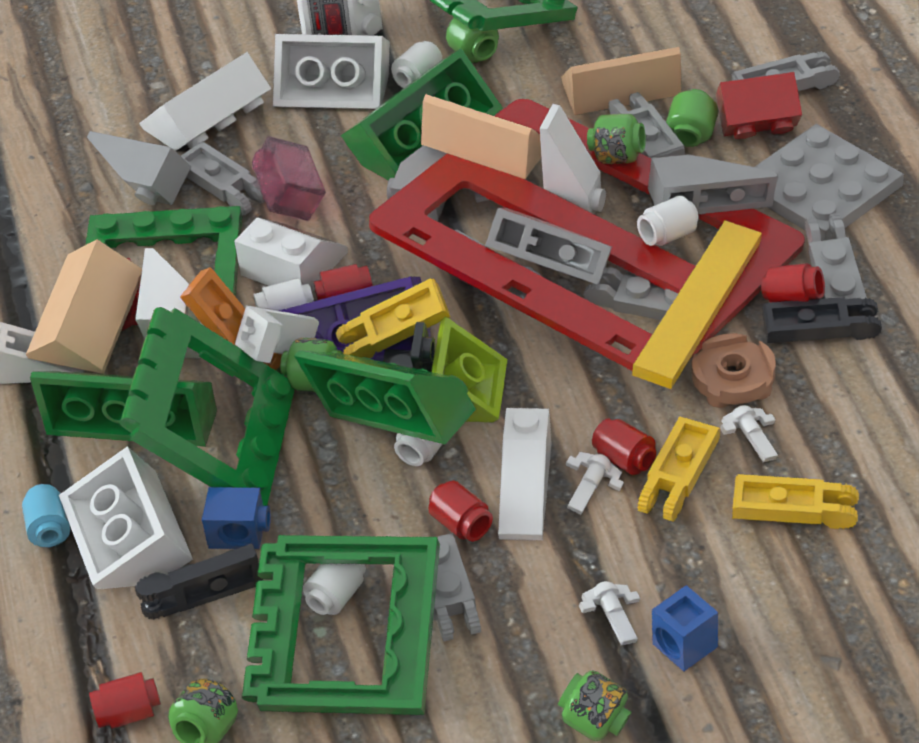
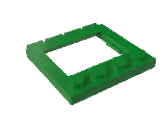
M430 0L431 3L452 15L468 28H478L481 31L575 20L578 9L576 5L568 0H518L524 4L498 8H488L478 0Z
M241 206L90 215L85 245L97 239L110 248H117L125 242H132L137 246H153L161 240H171L175 244L192 243L194 240L202 237L210 238L213 242H218L214 271L236 297L239 263L234 241L240 236L243 217Z
M157 307L152 313L147 336L145 337L138 360V366L130 386L129 397L126 400L120 419V425L131 432L130 440L209 487L260 488L263 506H267L295 389L291 387L287 377L265 363L254 360L242 349L180 310L174 308L169 311L165 308ZM188 347L213 366L253 387L252 395L254 400L252 407L246 414L244 422L246 432L244 438L239 442L236 454L239 460L236 470L165 428Z
M278 535L277 543L263 544L261 546L258 576L272 581L262 580L257 582L252 618L259 621H267V623L257 622L251 624L247 661L262 665H249L245 667L242 699L247 702H257L256 705L260 711L425 715L440 552L438 537ZM306 564L394 565L382 685H356L355 681L310 680L309 684L291 683Z

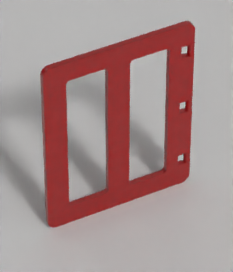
M517 99L496 114L495 117L532 128L540 134V127L550 109L529 99ZM569 119L599 170L650 195L648 182L651 158L639 153L636 161L632 163L602 164L597 159L595 152L588 149L587 132L589 128ZM448 153L370 214L369 228L373 233L633 371V364L651 338V333L437 222L427 215L458 190L467 188L505 208L612 246L608 261L649 280V282L664 290L667 288L679 293L696 267L656 245L650 246L646 244L642 238L523 178ZM756 209L698 214V219L720 229L724 221H728L761 232L762 235L758 248L691 358L702 349V344L706 340L714 337L762 291L761 281L763 276H766L770 267L786 266L803 251L805 237L800 231ZM414 234L425 240L426 243L421 245L409 237ZM514 287L527 295L523 299L508 290ZM617 342L630 349L631 352L626 354L611 345Z

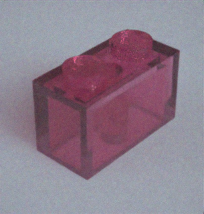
M268 136L262 148L255 152L252 168L256 174L269 212L309 221L326 191L308 146Z

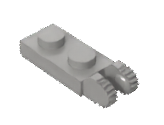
M821 51L802 56L799 54L734 71L732 73V81L795 72L798 91L813 88L814 86L818 89L830 87L840 79L839 76L841 75L835 65H830V57L826 52L823 53Z
M639 92L629 96V103L632 109L630 111H627L619 99L609 101L610 114H632L638 123H643L646 133V146L644 153L641 154L651 159L685 155V148L682 142L652 104H648Z
M202 141L181 155L191 165L186 177L223 202L227 201L230 206H241L242 216L252 210V206L246 195L240 192L244 189L251 199L259 203L268 200L270 194L264 183L259 182L257 178L251 175L250 171Z
M830 214L829 229L833 239L821 241L819 223L815 216L805 218V229L809 243L808 253L812 267L819 266L824 275L825 293L823 298L845 297V299H865L866 293L849 237L845 235V226L841 214Z
M605 267L599 285L589 283L584 291V299L595 305L612 308L616 312L657 320L663 319L678 293L667 288L664 290L642 277L629 274L623 275L619 270L612 267Z
M453 533L438 536L440 552L433 620L437 621L443 642L454 639V627L449 616L463 613L466 627L471 635L481 632L475 597Z

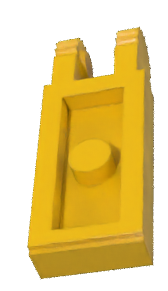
M430 278L361 312V316L348 321L347 324H342L337 329L336 335L342 344L345 343L346 345L354 342V344L349 345L343 350V354L370 359L376 351L378 353L413 336L416 322H425L426 328H429L439 323L444 317L449 318L451 316L439 284L434 278Z
M679 416L647 474L648 480L638 499V511L646 514L650 513L661 489L670 492L663 507V518L672 522L675 521L682 509L685 497H689L720 439L719 427Z
M738 474L735 477L732 519L806 524L824 523L832 529H849L858 522L857 510L851 506L858 504L859 493L856 487L852 485L824 482L821 479Z

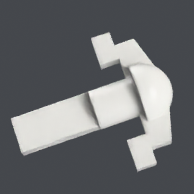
M742 405L722 418L721 422L723 424L720 429L724 435L735 433L736 429L740 428L763 462L777 459L778 454L756 422L759 420L763 426L772 425L775 422L772 414L766 415L761 408H751Z
M579 452L576 458L570 456L566 462V466L578 470L580 465L588 468L567 506L568 509L582 515L603 477L610 478L608 486L619 492L624 484L623 481L619 480L622 472L602 454L593 455Z
M608 581L600 582L594 588L582 594L583 602L579 604L581 612L595 611V604L601 605L620 644L636 643L638 638L618 598L623 597L626 604L637 603L640 600L637 591L630 592L627 585L613 584Z

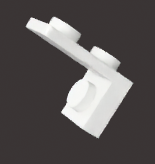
M246 305L235 345L254 360L271 363L273 353L283 354L284 351H289L291 344L296 339L315 338L319 321L314 317Z

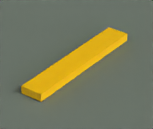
M724 221L633 364L632 376L672 389L761 241V232Z

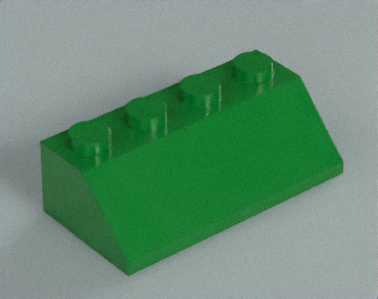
M461 48L438 62L340 135L363 167L389 181L391 177L395 178L400 163L423 146L421 145L425 94L492 116L503 109Z
M299 350L294 355L329 416L446 444L476 410L467 394V386L462 380L453 375L448 376L424 369H414L400 366L396 363H386L367 357H357L343 353Z
M32 371L30 380L47 435L132 441L129 439L131 432L120 425V419L126 400L129 397L133 376ZM178 380L165 428L195 446L206 447L216 417L217 406L212 383Z

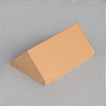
M675 47L570 67L561 78L574 115L609 109V101L619 99L624 106L630 105V94L637 92L646 101L676 96L681 92L680 48Z
M425 94L422 112L421 145L523 179L527 178L541 159L540 134L532 128Z
M98 239L68 254L26 352L27 358L104 374L141 283L142 268Z

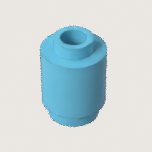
M48 484L36 485L29 489L22 502L27 537L31 543L40 547L56 546L65 541L70 534V524L59 497L61 493L54 486Z

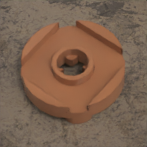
M738 333L722 334L706 340L702 344L701 351L697 355L694 354L692 358V380L697 390L707 397V402L711 406L723 408L729 404H745L757 399H765L771 395L772 384L775 380L776 361L772 350L760 340L758 346L755 343L748 342L747 335ZM728 366H736V369H737V370H739V369H741V370H740V371H736V372H731V371H727V367H728Z

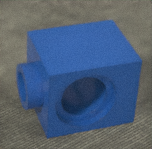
M208 487L202 516L208 549H237L251 543L254 549H260L262 533L269 531L271 523L270 507L263 506L260 488Z
M687 585L652 609L653 645L683 672L718 647V612Z

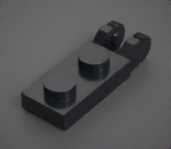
M845 297L810 299L808 302L784 301L763 304L762 315L767 343L846 338L850 336L856 340H865L866 338L870 339L879 336L881 330H883L881 320L875 317L877 312H879L877 302L871 298L845 299Z
M251 543L195 564H189L169 572L168 575L155 572L148 577L144 576L143 579L136 582L135 592L139 600H142V603H140L142 614L148 617V619L154 620L156 618L159 619L161 616L166 617L177 612H183L254 588L257 582L262 581L263 578L258 576L259 561L254 546Z

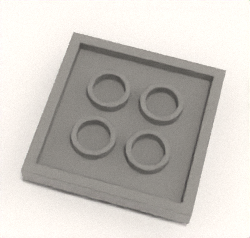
M818 124L813 125L755 166L756 168L776 171L778 176L773 206L767 208L805 231V218L815 216L819 223L821 241L832 238L829 229L830 214L840 213L846 228L902 187L904 174Z

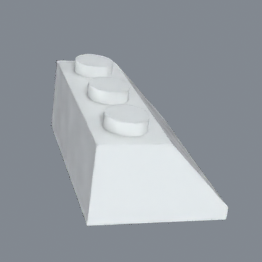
M275 34L273 107L377 109L383 103L389 76L390 41L383 36Z
M248 52L163 104L139 124L143 130L175 151L186 144L192 149L209 138L206 131L215 126L219 132L235 122L237 119L233 114L240 109H243L247 114L263 104L264 101L260 96L269 91L271 87Z
M128 446L59 495L92 585L97 589L136 586V582H139L144 576L148 577L155 572L168 575L169 572L180 569L193 560L156 471Z

